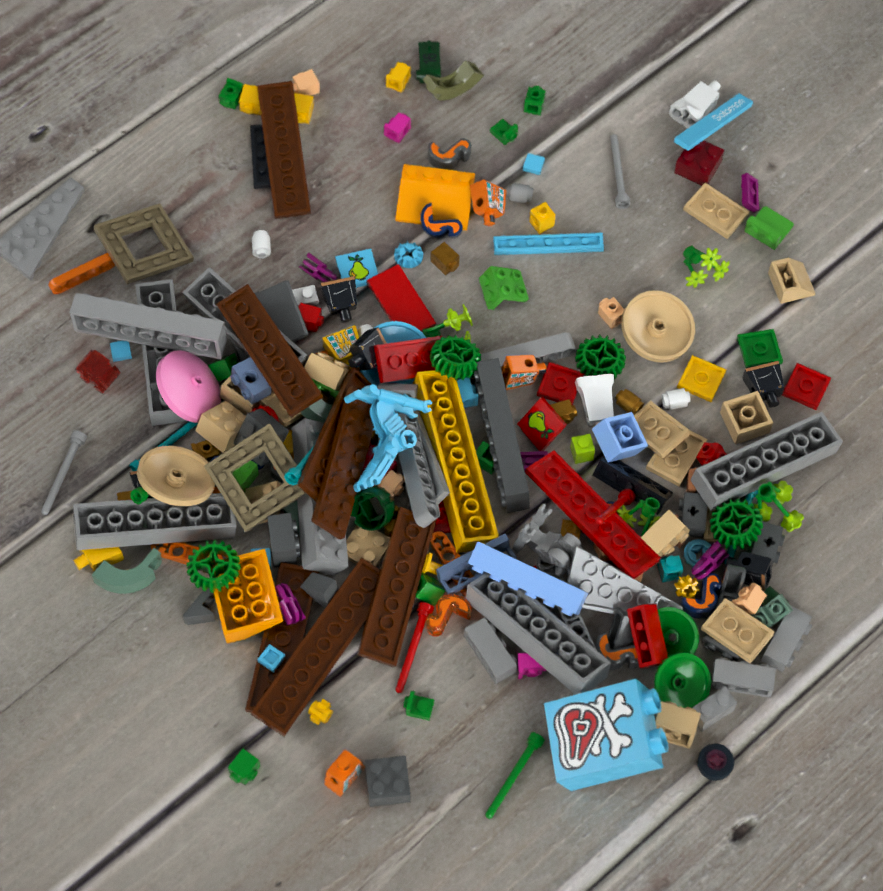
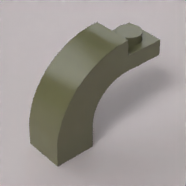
M465 60L457 70L448 76L438 78L427 74L423 80L426 83V88L433 93L437 100H449L467 92L484 75L475 63Z

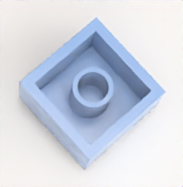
M632 412L605 418L592 428L608 463L636 456L648 446Z

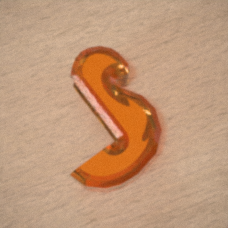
M454 594L442 596L436 604V616L430 613L427 617V632L434 637L441 636L452 612L471 620L472 607L469 601L462 596Z

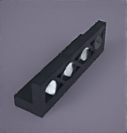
M605 456L600 459L592 475L619 492L624 489H631L635 494L634 501L637 503L640 500L645 501L648 497L657 499L660 503V507L656 512L657 515L673 494L672 491L620 460L608 463Z

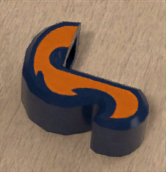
M432 203L426 204L422 209L421 224L423 231L428 236L440 237L446 232H449V238H457L461 235L463 226L458 219L433 221Z
M709 573L702 581L701 599L682 598L680 603L683 607L682 610L696 619L711 616L718 603L717 594H719L722 586L721 578L715 573Z

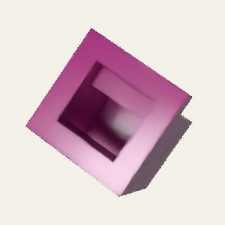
M398 112L395 117L390 119L388 124L385 123L384 136L400 143L411 129V119L406 114Z
M518 653V679H522L523 675L537 677L542 674V671H547L527 653Z

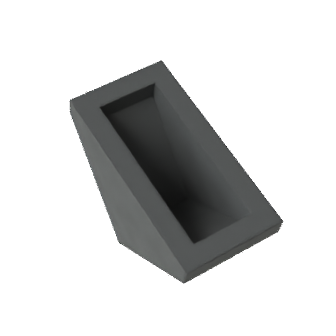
M312 572L300 586L324 609L339 590L335 579Z
M620 607L616 608L608 635L611 650L625 647L633 642L629 618Z

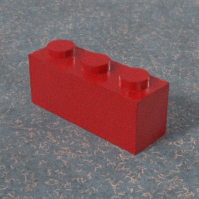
M643 604L627 609L639 668L659 666L668 655L656 604Z

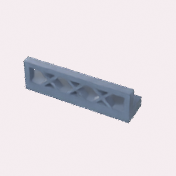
M506 534L485 544L500 552L507 551L509 556L517 559L509 546V538ZM474 550L436 569L437 579L448 596L468 587V584L483 575L476 572L472 578L463 577L466 571L472 570L473 566L468 564V561ZM450 579L459 580L458 585L451 589L446 583Z

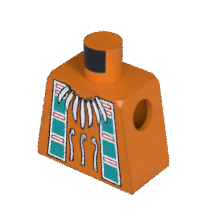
M483 179L470 185L473 210L475 214L484 217L485 226L495 225V218L503 216L505 213L506 190Z
M533 355L506 356L501 368L506 390L532 385L538 374L546 373L545 363H537Z
M345 749L328 768L324 785L341 797L365 766L358 758Z

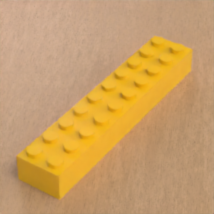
M417 372L412 383L417 384V399L423 401L431 400L433 402L427 406L432 411L428 413L420 411V415L450 491L443 499L455 549L457 553L472 551L477 542L486 544L499 537L458 383L453 377L448 379L446 375L441 376L440 372Z

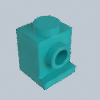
M679 555L665 556L657 564L662 583L678 580L679 576L682 577L684 569Z

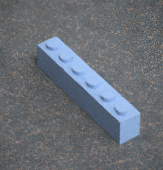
M477 542L468 561V564L473 566L472 570L481 574L485 571L491 574L489 578L500 582L502 579L508 582V587L516 591L521 588L526 591L525 595L536 599L538 596L544 599V604L552 608L557 605L562 608L561 612L571 617L573 613L579 615L588 596L587 592L481 542Z

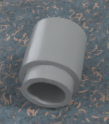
M512 183V186H508L507 197H510L509 201L531 202L534 188L529 187V185Z

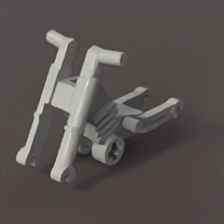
M543 503L539 507L538 512L532 516L533 519L530 523H527L522 528V532H519L512 551L517 557L519 551L527 545L531 550L539 554L544 562L558 567L554 576L560 579L564 573L567 576L569 575L575 545L582 548L581 542L570 533L563 537L558 533L549 531L545 534L539 530L543 527L545 519L552 513V509H547Z

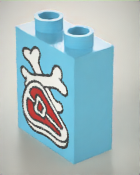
M632 679L544 703L556 782L568 790L574 791L663 768L661 754L668 752L669 748L664 730L662 728L656 729L654 714L661 712V702L654 688L649 690L637 679Z

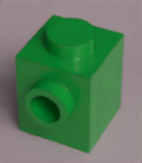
M242 749L228 766L229 777L238 784L241 782L246 785L248 781L252 782L258 774L257 770L260 768L259 759L245 749Z

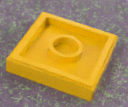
M692 355L677 388H684L690 394L712 403L727 369Z

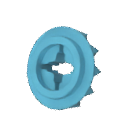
M407 241L405 244L400 243L399 247L395 248L394 259L403 268H414L422 262L423 251L421 246H417L415 242L409 243ZM406 252H412V257H410L409 255L405 256Z
M701 539L690 541L684 549L683 557L686 560V564H690L693 568L700 560V558L696 560V554L694 553H698L702 549L703 555L711 544Z

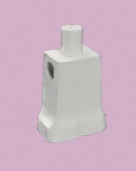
M712 81L709 85L699 82L683 98L671 105L669 111L671 118L688 129L707 116L717 104L720 94L717 91L721 88L719 82Z
M613 374L584 376L576 379L575 385L582 398L587 426H596L603 419L614 416L612 401Z

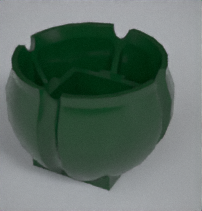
M379 486L367 487V489L357 492L351 512V517L356 518L354 523L368 531L379 530L387 526L395 513V502L390 499V493L385 488ZM374 496L377 497L384 510L379 514L376 513L369 500Z

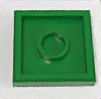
M774 329L737 335L746 369L779 361L780 364L783 363Z

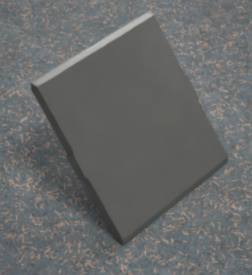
M288 280L254 293L277 328L292 342L308 336V331ZM233 343L239 362L248 359L249 357Z

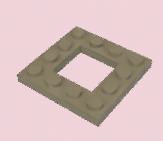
M160 203L94 225L95 233L126 284L193 262V255ZM152 227L166 250L135 260L122 236Z
M270 423L204 466L245 532L268 519L267 516L274 515L306 494L298 485H290L286 482L284 478L285 473L290 468L296 467L297 464ZM265 452L284 483L259 500L251 503L232 472Z

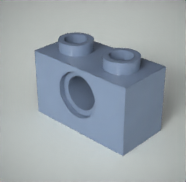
M251 357L232 366L230 378L234 385H238L245 400L248 399L251 405L271 395V387Z

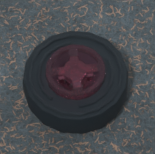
M714 743L702 748L698 755L697 765L704 777L709 780L718 781L730 775L734 767V758L727 747Z

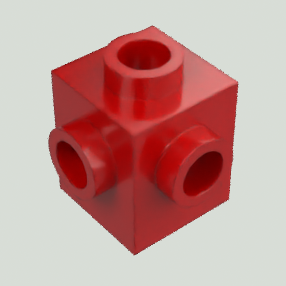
M704 442L696 458L701 466L727 455V453L719 443Z

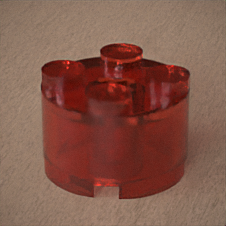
M92 349L75 369L85 383H93L95 385L94 388L101 394L121 374L115 365L113 368L111 367L108 358Z

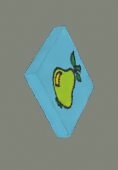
M371 249L335 256L341 279L355 276L356 288L367 286V280L378 275Z

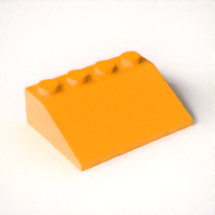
M404 164L395 221L421 224L422 209L426 204L432 203L433 221L458 219L462 223L463 230L467 231L472 204L470 185L475 183V173Z
M265 549L238 555L240 558L238 564H240L241 569L238 570L239 577H233L235 583L229 582L228 589L225 586L221 587V592L217 588L214 590L227 644L247 639L283 622Z

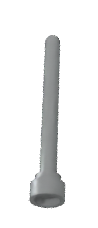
M612 134L610 138L618 190L615 202L617 208L625 209L630 206V198L625 193L618 137L616 134Z
M74 430L70 437L71 446L41 510L43 515L49 513L78 447L84 445L87 439V435L80 431Z

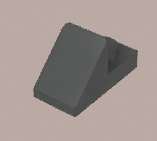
M209 588L205 592H201L184 613L183 619L185 624L193 625L215 621L214 613L207 609L215 601L214 592L211 593Z

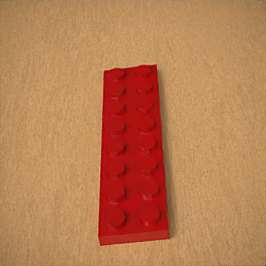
M555 450L526 468L525 473L622 572L635 579L659 562L661 557L616 512L602 524H596L595 519L609 505Z

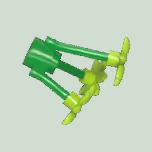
M692 245L687 247L683 252V257L685 258L684 263L691 272V276L685 278L689 281L686 286L693 285L696 288L698 283L704 284L705 281L703 279L708 276V274H703V269L698 273L695 272L691 264H698L702 260V267L707 265L708 271L712 267L716 272L713 274V277H715V281H718L720 278L723 279L724 273L729 271L727 267L730 262L723 260L721 266L717 263L716 260L722 257L721 255H716L718 248L711 251L708 247L707 254Z
M648 497L645 501L640 500L631 510L627 511L623 505L616 512L633 528L632 522L637 521L636 518L632 517L633 513L641 508L642 514H640V518L643 521H639L637 524L644 526L640 536L642 537L660 519V516L655 517L660 503L657 499Z

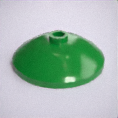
M664 607L657 609L668 657L676 653L694 655L699 644V631L693 618L687 612L678 608ZM672 634H675L676 639L674 641L670 639V636Z
M676 653L667 657L659 665L654 678V689L658 693L660 702L669 701L675 703L678 707L693 708L709 696L711 689L710 672L706 664L699 657L689 653ZM676 679L679 680L678 685H675Z

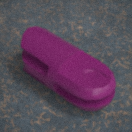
M307 253L306 256L312 261L304 259L302 262L306 266H299L300 269L316 280L320 279L322 282L332 281L331 279L337 280V276L327 269V265L311 253Z
M718 541L714 542L693 566L691 572L695 575L696 579L705 578L711 571H715L729 556L728 553H725V549L720 547L721 544Z
M285 583L276 585L275 590L281 614L287 626L305 620L306 617L290 587Z

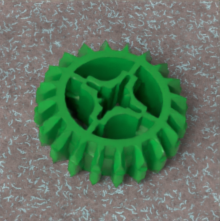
M600 334L598 338L592 335L590 340L586 338L584 343H580L579 349L576 350V367L580 369L581 374L584 373L586 376L613 374L614 379H616L617 374L620 375L622 369L625 368L626 355H624V348H621L620 343L615 344V338L609 340L608 335L605 338H602Z
M448 335L446 338L441 337L440 340H436L431 348L430 361L432 367H435V372H440L441 376L446 375L448 379L453 377L455 380L458 378L464 380L466 377L470 378L474 375V370H477L478 366L476 362L481 361V354L479 352L480 349L476 348V343H470V339L465 340L463 337L458 338L456 335L454 337Z
M737 498L736 502L729 499L728 504L722 502V507L716 506V512L711 514L713 519H710V530L714 533L713 538L715 540L718 539L720 544L725 543L726 548L732 545L734 550L737 546L743 549L744 544L751 546V540L757 542V536L762 534L763 517L760 515V510L755 508L753 503L748 505L746 499L741 503L740 499ZM734 519H736V522L738 523L739 529H737V526L735 525Z
M215 539L213 544H210L206 540V546L199 544V550L193 549V555H189L188 560L190 562L186 564L188 568L187 574L191 576L190 581L195 583L197 588L202 586L204 592L208 588L211 593L214 592L215 588L221 592V587L225 586L228 589L229 582L235 583L233 577H239L238 570L241 569V566L238 563L240 558L237 556V551L235 549L232 550L230 544L225 546V542L221 541L218 545ZM218 555L226 557L229 562L218 559ZM216 562V565H215V567L213 568V571H212V570H211V567H212V565H214V563ZM198 571L208 573L210 578L203 577Z

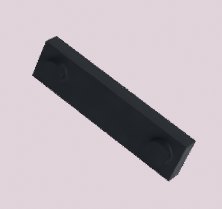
M262 124L250 125L254 189L271 188Z

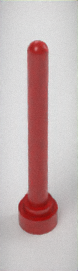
M631 489L622 490L618 495V500L595 519L596 524H602L623 505H630L635 499L634 492Z
M419 603L417 609L419 618L395 690L397 693H402L426 619H429L434 611V606L431 604Z

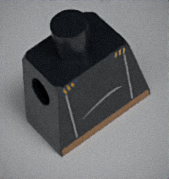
M355 276L320 283V291L330 314L339 313L341 322L351 321L350 311L357 308Z
M379 327L365 331L350 346L353 357L348 360L351 368L359 367L361 371L377 367L373 346L387 344Z
M779 361L744 370L742 379L751 393L758 391L762 400H766L770 408L778 406L780 404L778 397L782 396L784 390Z
M744 551L741 552L738 559L728 557L725 567L731 564L746 569L744 584L750 586L751 583H756L761 587L762 591L767 589L772 577V558Z

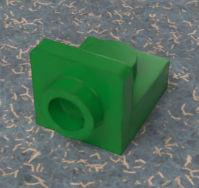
M502 118L490 128V133L506 145L514 141L518 136V125L514 124L511 126Z
M411 691L410 696L405 697L403 708H406L407 716L430 721L435 700L417 696L415 691Z

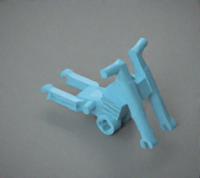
M374 384L367 385L361 390L358 389L344 397V401L347 404L356 399L372 404L370 417L374 425L373 430H375V433L380 438L378 445L372 449L373 459H371L359 480L354 483L353 488L355 492L380 484L397 453L414 447L417 442L415 433L411 430H405L406 424H404L403 420L401 421L398 413L395 414V411L406 414L409 418L414 419L418 417V414L414 413L416 410L423 413L432 411L431 408L427 407L433 403L431 400L423 401L409 397L407 394L402 395L386 389H378Z

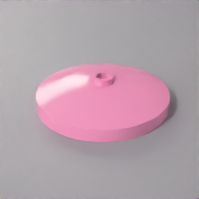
M177 350L170 352L160 360L156 369L157 386L165 403L179 417L189 422L199 423L202 413L221 404L218 381L212 370L199 357L187 351Z

